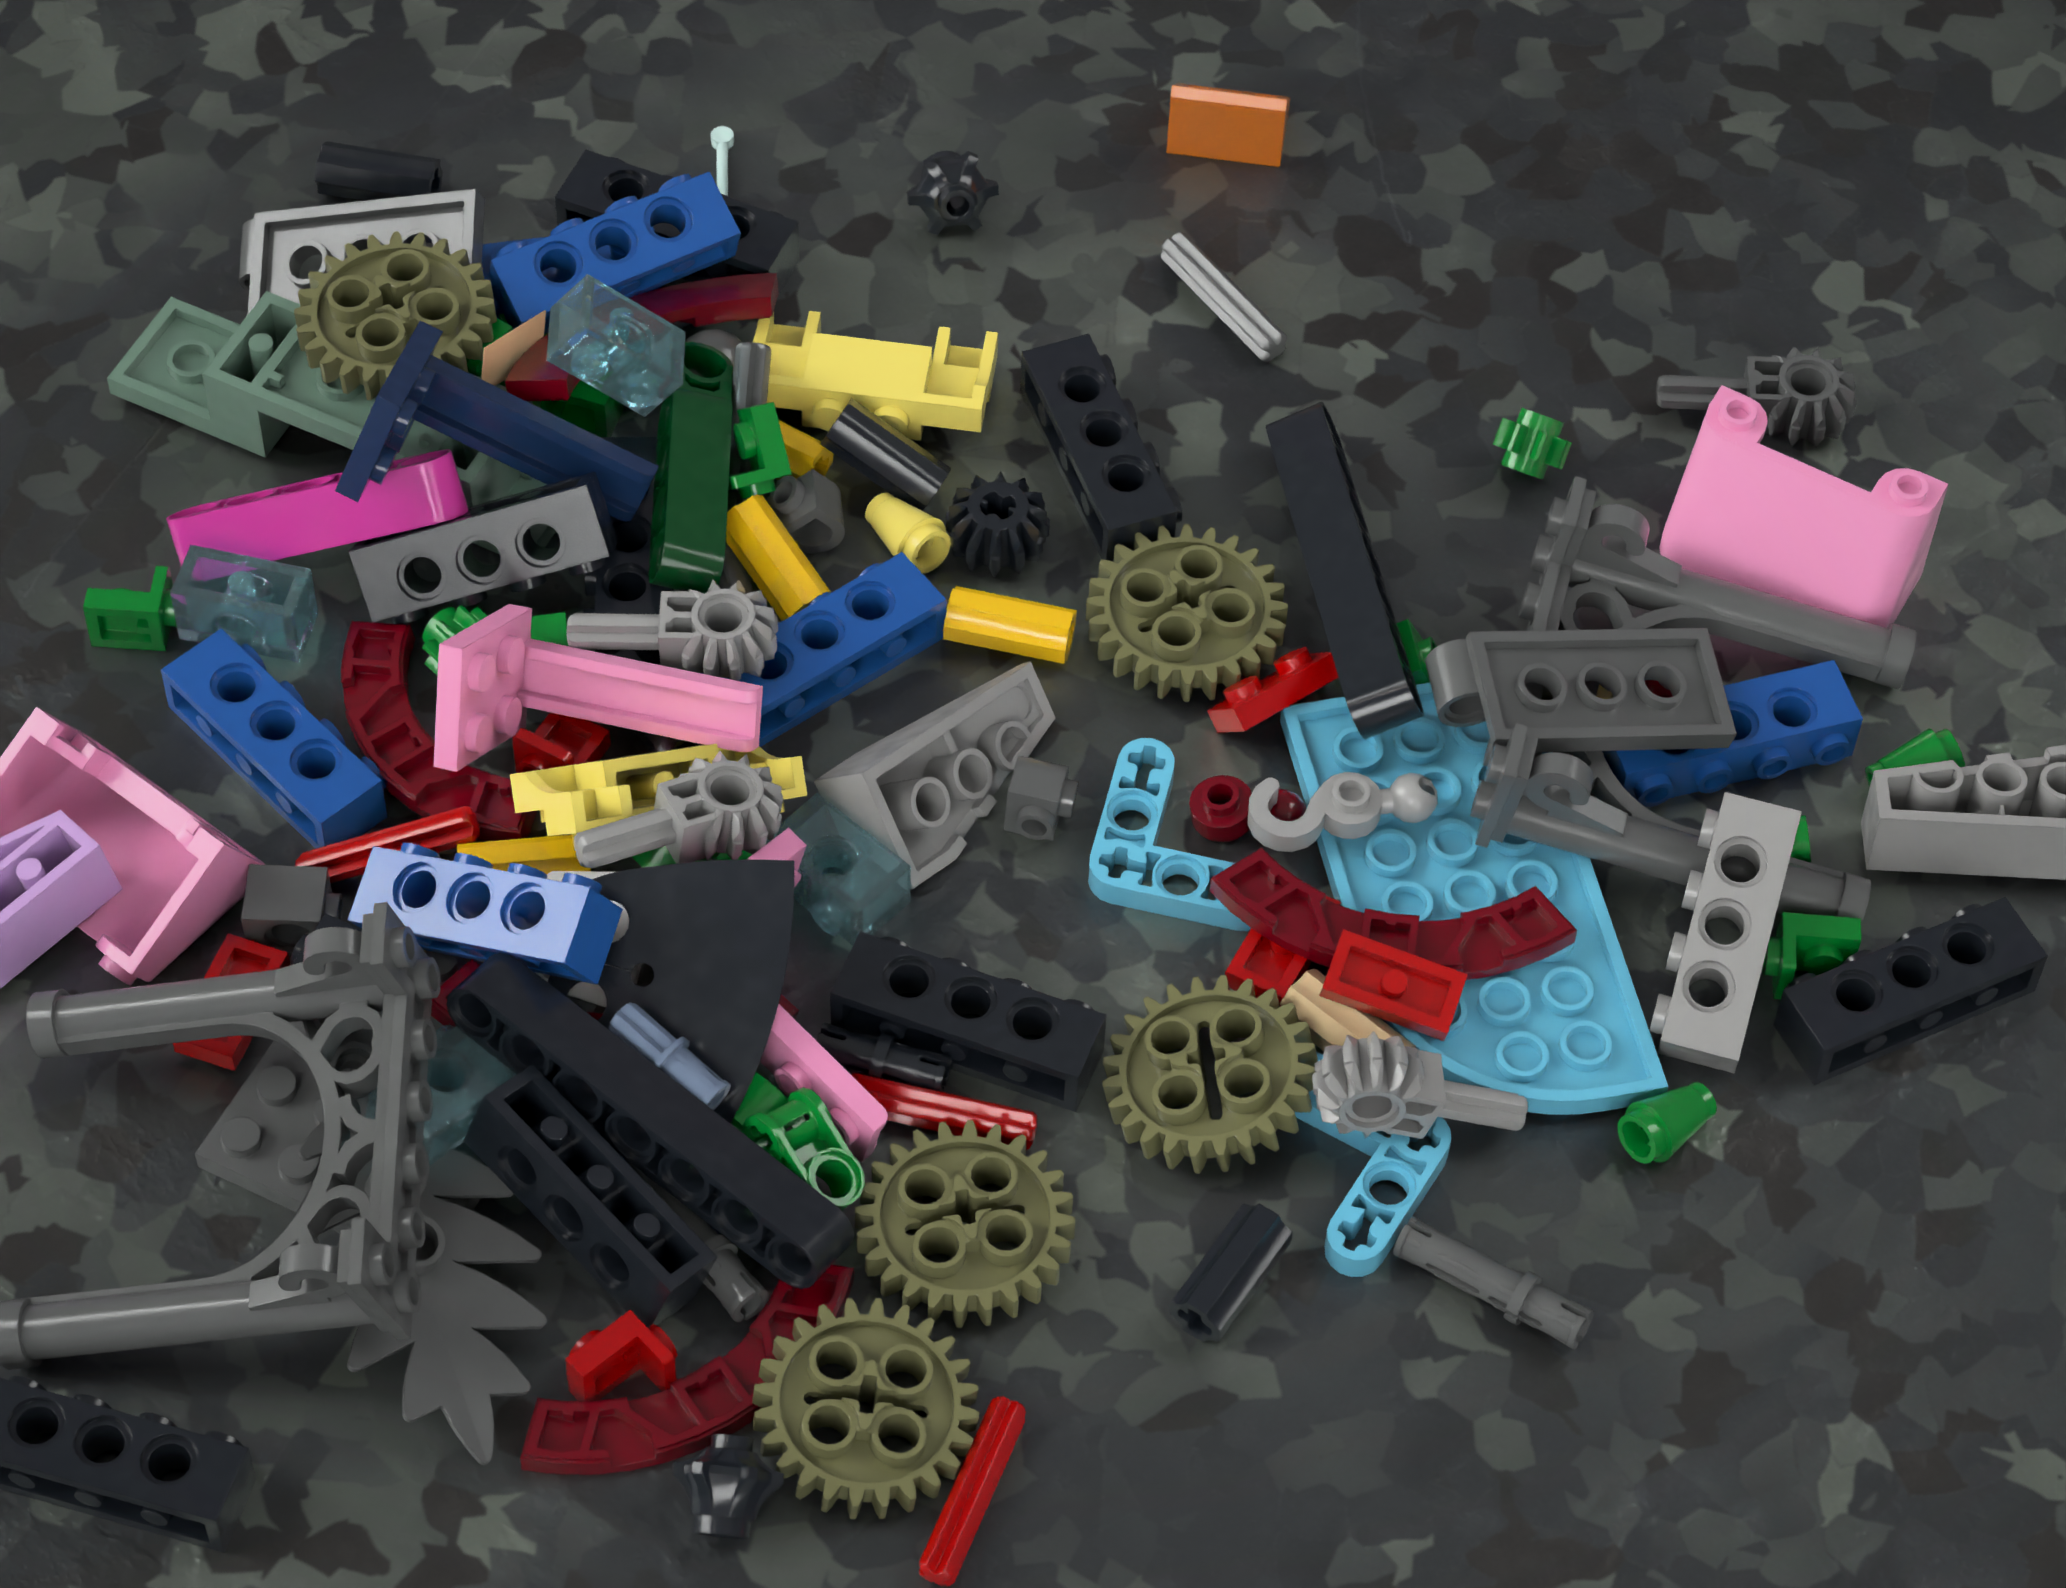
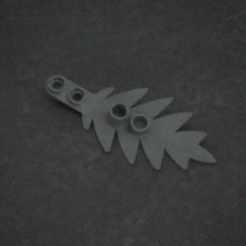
M326 1018L303 1021L306 1036L312 1040ZM360 1029L346 1036L330 1062L332 1067L342 1071L345 1068L357 1070L363 1066L371 1055L373 1031L370 1029ZM377 1088L370 1093L360 1096L352 1095L360 1105L361 1115L366 1118L375 1119ZM433 1111L431 1119L424 1121V1133L446 1130L449 1125L448 1118ZM324 1120L313 1129L298 1152L301 1160L307 1161L322 1155ZM423 1136V1144L429 1159V1177L425 1184H420L419 1208L422 1211L425 1222V1241L421 1248H416L415 1272L418 1275L421 1286V1305L418 1312L412 1313L411 1339L397 1340L390 1332H381L375 1324L360 1325L352 1342L347 1368L351 1372H359L413 1344L404 1376L402 1394L403 1419L406 1422H414L436 1410L442 1409L451 1428L469 1453L479 1464L487 1465L492 1459L494 1445V1420L490 1397L525 1395L530 1390L531 1385L518 1367L499 1348L477 1331L541 1329L547 1323V1317L525 1298L504 1284L461 1264L536 1263L540 1259L542 1252L517 1233L463 1206L443 1200L450 1198H507L512 1196L513 1192L485 1164L459 1150ZM372 1160L367 1162L357 1174L354 1185L364 1191L369 1197ZM312 1182L311 1185L309 1186V1188H308V1190H307V1192H306V1194H305V1196H304V1198H303V1200H302V1202H301V1204H300V1206H299V1208H298V1210H297V1213H298V1211L300 1210V1208L302 1207L303 1203L305 1202V1200H306V1198H307V1195H308V1193H309V1191H310V1189H311V1187H312V1185H313V1182ZM347 1209L340 1211L331 1218L321 1233L356 1216L361 1218L360 1210Z

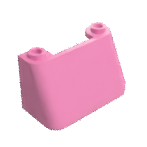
M1721 385L1708 406L1667 518L1659 547L1660 554L1682 565L1683 569L1888 628L1890 623L1895 622L1922 575L1948 484L1920 471L1901 468L1886 472L1878 480L1872 492L1864 490L1760 444L1768 422L1766 411L1760 403L1752 398Z
M38 707L34 709L0 757V837L62 810L93 838L103 850L122 890L77 927L97 942L95 946L104 954L98 964L114 977L130 986L136 978L151 982L244 897L249 864L266 865L108 748Z

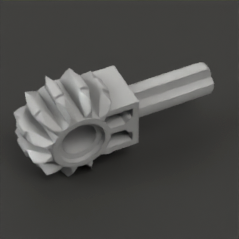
M712 580L708 592L705 594L689 589V592L661 591L659 614L574 613L570 615L567 621V642L570 647L599 650H659L660 665L697 673L704 672L706 675L716 677H729V679L740 681L741 674L744 672L760 677L764 668V661L774 659L777 651L776 633L778 632V618L774 613V609L767 607V600L764 598L761 590L745 594V588L740 580L730 589H721Z
M720 750L712 760V764L695 758L692 766L688 769V773H683L678 778L658 783L654 810L577 833L573 839L576 857L582 867L593 869L666 846L676 864L694 862L703 858L708 860L716 852L726 853L731 860H737L742 855V850L754 854L766 845L767 840H773L775 834L778 833L782 819L780 814L783 803L782 786L772 783L770 767L751 768L747 754L738 762L727 760Z
M1375 1031L1368 1038L1361 1039L1346 1035L1343 1046H1326L1323 1059L1314 1063L1315 1073L1312 1075L1313 1094L1316 1095L1317 1109L1321 1113L1322 1122L1336 1124L1339 1134H1347L1356 1130L1361 1131L1364 1137L1367 1138L1372 1132L1384 1131L1388 1134L1423 1139L1437 1117L1512 1131L1521 1130L1525 1124L1528 1101L1524 1096H1520L1517 1093L1444 1080L1441 1054L1404 1046L1400 1036H1392L1384 1040L1378 1038Z

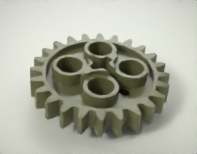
M394 231L389 244L381 245L374 235H369L367 240L368 249L362 251L354 245L347 243L344 245L346 259L341 261L329 255L325 256L324 262L327 273L310 271L308 278L311 288L299 289L298 291L300 307L294 309L297 325L296 331L300 349L306 352L309 367L311 369L320 367L323 381L326 384L340 378L342 390L345 394H349L360 384L364 385L367 400H373L382 388L419 321H423L443 331L433 356L467 373L466 358L482 360V343L493 342L494 339L492 323L497 322L492 285L490 280H484L481 263L469 264L468 252L464 248L450 254L448 240L445 238L436 242L431 248L427 247L425 235L422 232H419L414 237L411 244L402 242L399 231Z
M1189 524L1183 525L1180 537L1173 538L1164 526L1158 527L1157 541L1151 542L1146 536L1138 532L1135 534L1134 551L1117 544L1114 547V562L1101 559L1099 562L1098 578H1091L1089 582V598L1086 601V621H1089V641L1098 642V659L1102 661L1114 658L1113 675L1116 678L1133 671L1135 673L1133 689L1138 691L1152 681L1157 683L1158 698L1163 699L1170 688L1175 687L1180 689L1184 702L1190 701L1193 688H1202L1209 700H1214L1217 684L1223 683L1226 687H1229L1240 681L1241 674L1247 678L1257 676L1259 679L1261 663L1273 665L1276 646H1283L1288 604L1283 602L1284 583L1273 582L1274 565L1258 566L1259 550L1256 547L1240 554L1237 552L1238 536L1233 535L1221 544L1215 542V528L1209 527L1202 538H1195Z
M1220 975L1214 990H1205L1201 979L1197 976L1193 977L1191 993L1182 995L1173 984L1167 985L1169 1001L1161 1005L1156 1000L1147 996L1143 999L1147 1012L1145 1018L1132 1014L1124 1016L1128 1035H1111L1110 1041L1114 1055L1103 1057L1107 1079L1102 1081V1085L1114 1124H1121L1125 1141L1128 1144L1140 1140L1145 1158L1150 1159L1163 1150L1168 1168L1174 1169L1183 1157L1187 1156L1191 1158L1194 1172L1199 1174L1203 1170L1207 1158H1216L1221 1170L1227 1172L1230 1167L1231 1155L1240 1153L1244 1160L1251 1165L1255 1163L1253 1146L1262 1143L1273 1151L1280 1149L1275 1131L1281 1129L1296 1134L1299 1128L1295 1112H1311L1312 1104L1309 1091L1313 1090L1312 1075L1315 1073L1314 1063L1318 1062L1315 1044L1312 1043L1308 1023L1299 1022L1295 1005L1289 1003L1280 1007L1275 989L1271 988L1257 998L1252 979L1247 978L1237 991H1231L1226 975ZM1204 1027L1210 1028V1040L1215 1057V1075L1223 1112L1222 1117L1218 1120L1211 1119V1106L1206 1089L1207 1077L1199 1040V1031ZM1238 1038H1247L1240 1042H1232ZM1175 1049H1182L1181 1051L1173 1054H1166L1167 1052ZM1248 1092H1257L1246 1098H1238L1240 1095ZM1181 1104H1190L1188 1107L1182 1109H1173L1174 1107Z
M967 1120L962 1136H953L948 1125L945 1122H939L938 1139L930 1141L918 1129L914 1130L913 1150L908 1151L903 1146L893 1142L890 1145L891 1165L879 1161H874L871 1164L872 1182L865 1183L860 1196L861 1206L855 1207V1228L859 1229L856 1232L857 1253L867 1254L865 1256L866 1275L877 1276L883 1274L881 1276V1294L884 1297L902 1289V1306L904 1304L908 1305L909 1311L913 1310L920 1302L928 1305V1318L931 1317L935 1321L940 1317L944 1309L953 1311L956 1328L963 1327L968 1311H977L980 1320L985 1326L991 1325L992 1308L1001 1306L1012 1318L1017 1317L1018 1297L1021 1295L1030 1302L1040 1303L1042 1293L1041 1282L1056 1286L1059 1282V1264L1069 1263L1071 1242L1068 1240L1074 1239L1075 1217L1069 1216L1072 1214L1073 1207L1072 1193L1061 1192L1064 1179L1062 1170L1046 1172L1048 1153L1045 1150L1026 1157V1136L1023 1134L1016 1137L1008 1145L1002 1143L1001 1125L995 1124L986 1138L977 1136L973 1120ZM985 1184H995L1003 1189L997 1192H986L978 1187ZM919 1196H929L937 1201L930 1204H919L912 1201V1199ZM998 1242H1011L1019 1247L1012 1250H1000L992 1245ZM932 1254H945L952 1259L943 1263H935L927 1260L926 1257Z
M852 1298L846 1299L843 1317L835 1318L831 1310L824 1304L820 1305L816 1319L817 1327L814 1328L807 1321L797 1317L794 1320L792 1330L794 1341L777 1335L774 1339L772 1351L777 1360L762 1359L759 1377L765 1383L755 1384L752 1400L753 1404L762 1407V1409L754 1412L753 1430L768 1433L762 1438L760 1453L762 1457L782 1454L776 1464V1471L783 1473L784 1479L796 1473L800 1476L796 1490V1497L798 1499L804 1498L815 1488L822 1491L821 1511L825 1513L833 1507L838 1498L847 1500V1510L850 1519L857 1518L862 1502H872L879 1519H885L889 1500L894 1498L909 1513L914 1510L917 1488L925 1495L935 1499L938 1497L941 1486L938 1474L948 1479H956L961 1464L956 1456L966 1457L973 1444L974 1439L966 1432L975 1431L977 1428L980 1412L969 1408V1406L976 1403L979 1389L976 1384L961 1383L968 1377L971 1363L969 1359L949 1361L953 1353L955 1338L949 1336L934 1343L930 1338L935 1320L931 1317L924 1320L916 1328L908 1325V1305L904 1304L897 1311L894 1318L884 1316V1306L881 1298H875L869 1315L860 1314ZM835 1363L844 1366L851 1375L844 1379L834 1380L823 1375L819 1368L826 1364ZM895 1372H906L917 1378L920 1384L912 1388H902L893 1384L889 1380L888 1375ZM811 1397L816 1402L809 1405L805 1403L804 1399ZM859 1402L871 1403L872 1413L860 1412ZM922 1410L927 1414V1417L921 1418L916 1412ZM819 1427H829L836 1429L842 1434L844 1439L836 1444H825L816 1440L811 1432ZM897 1435L907 1439L912 1444L913 1449L907 1452L896 1453L884 1447L880 1440L887 1436Z

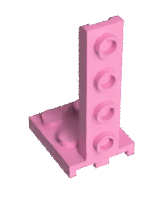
M508 604L439 644L434 767L457 772L513 737L520 728H526L527 708L703 745L717 744L718 748L736 752H751L759 747L763 686L531 639L532 608Z
M787 828L746 860H794V887H796L801 879L798 869L807 845L790 828ZM778 1004L769 1039L760 1062L775 1076L777 1085L787 1097H789L790 1093L802 1087L815 1092L827 1106L832 1122L850 1151L863 1162L875 1150L877 1139L888 1118L886 1109Z

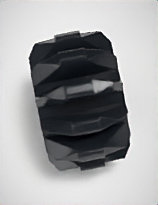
M1000 471L994 482H987L976 475L973 483H971V489L957 488L952 506H949V512L946 513L945 527L950 537V548L953 551V557H966V563L970 572L983 565L989 566L995 578L1001 567L1007 566L1020 574L1022 567L1025 565V560H1039V556L1043 551V543H1046V537L1049 536L1050 519L1047 518L1042 492H1029V486L1025 478L1012 484L1007 483Z

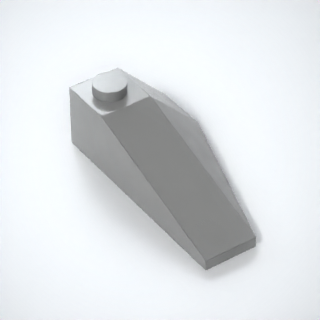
M1022 663L855 753L814 780V783L839 838L905 890L914 889L958 858L967 845L964 837L978 817L987 816L997 801L993 796L1009 773L1014 771L1018 756L1029 757L1055 720V715L1032 663Z

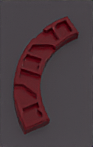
M777 273L746 274L682 283L648 291L594 309L554 329L523 353L505 380L506 391L525 401L568 400L578 382L597 366L596 357L607 349L620 353L637 344L657 338L661 335L660 326L679 321L692 323L695 327L729 321L770 318V316H773L779 292Z
M352 621L345 641L341 665V683L344 688L346 718L362 757L365 756L376 764L386 789L408 808L424 818L463 806L471 807L476 814L480 826V836L477 839L499 841L528 838L537 811L515 813L511 780L509 778L493 775L470 765L457 772L434 767L435 741L423 729L414 715L408 695L409 662L415 643L411 626Z
M1263 848L1258 849L1210 879L1209 891L1232 914L1257 933L1286 950L1328 967L1343 929L1468 974L1466 980L1485 978L1509 972L1545 959L1575 943L1577 929L1536 886L1495 905L1460 913V918L1419 921L1420 916L1394 914L1367 908L1362 913L1333 903L1326 899V893L1297 878L1281 866Z
M832 1264L811 1287L804 1289L792 1287L779 1279L769 1301L756 1320L749 1326L750 1332L723 1358L719 1355L698 1370L670 1383V1389L628 1401L627 1396L597 1401H562L537 1397L520 1457L521 1470L557 1475H597L632 1471L667 1463L710 1446L712 1434H734L751 1423L754 1419V1412L762 1409V1407L752 1403L755 1384L765 1383L759 1377L762 1359L777 1360L772 1353L774 1339L778 1335L794 1341L792 1330L794 1320L797 1317L807 1321L814 1328L817 1327L818 1307L823 1304L831 1310L835 1318L841 1317L844 1312L846 1299L849 1297L854 1282V1268Z

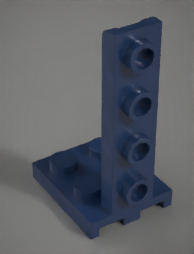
M419 321L379 391L335 489L336 492L358 502L370 480L381 485L396 454L400 452L415 420L547 485L596 472L609 515L626 522L633 520L659 466L433 356L443 331L423 321Z

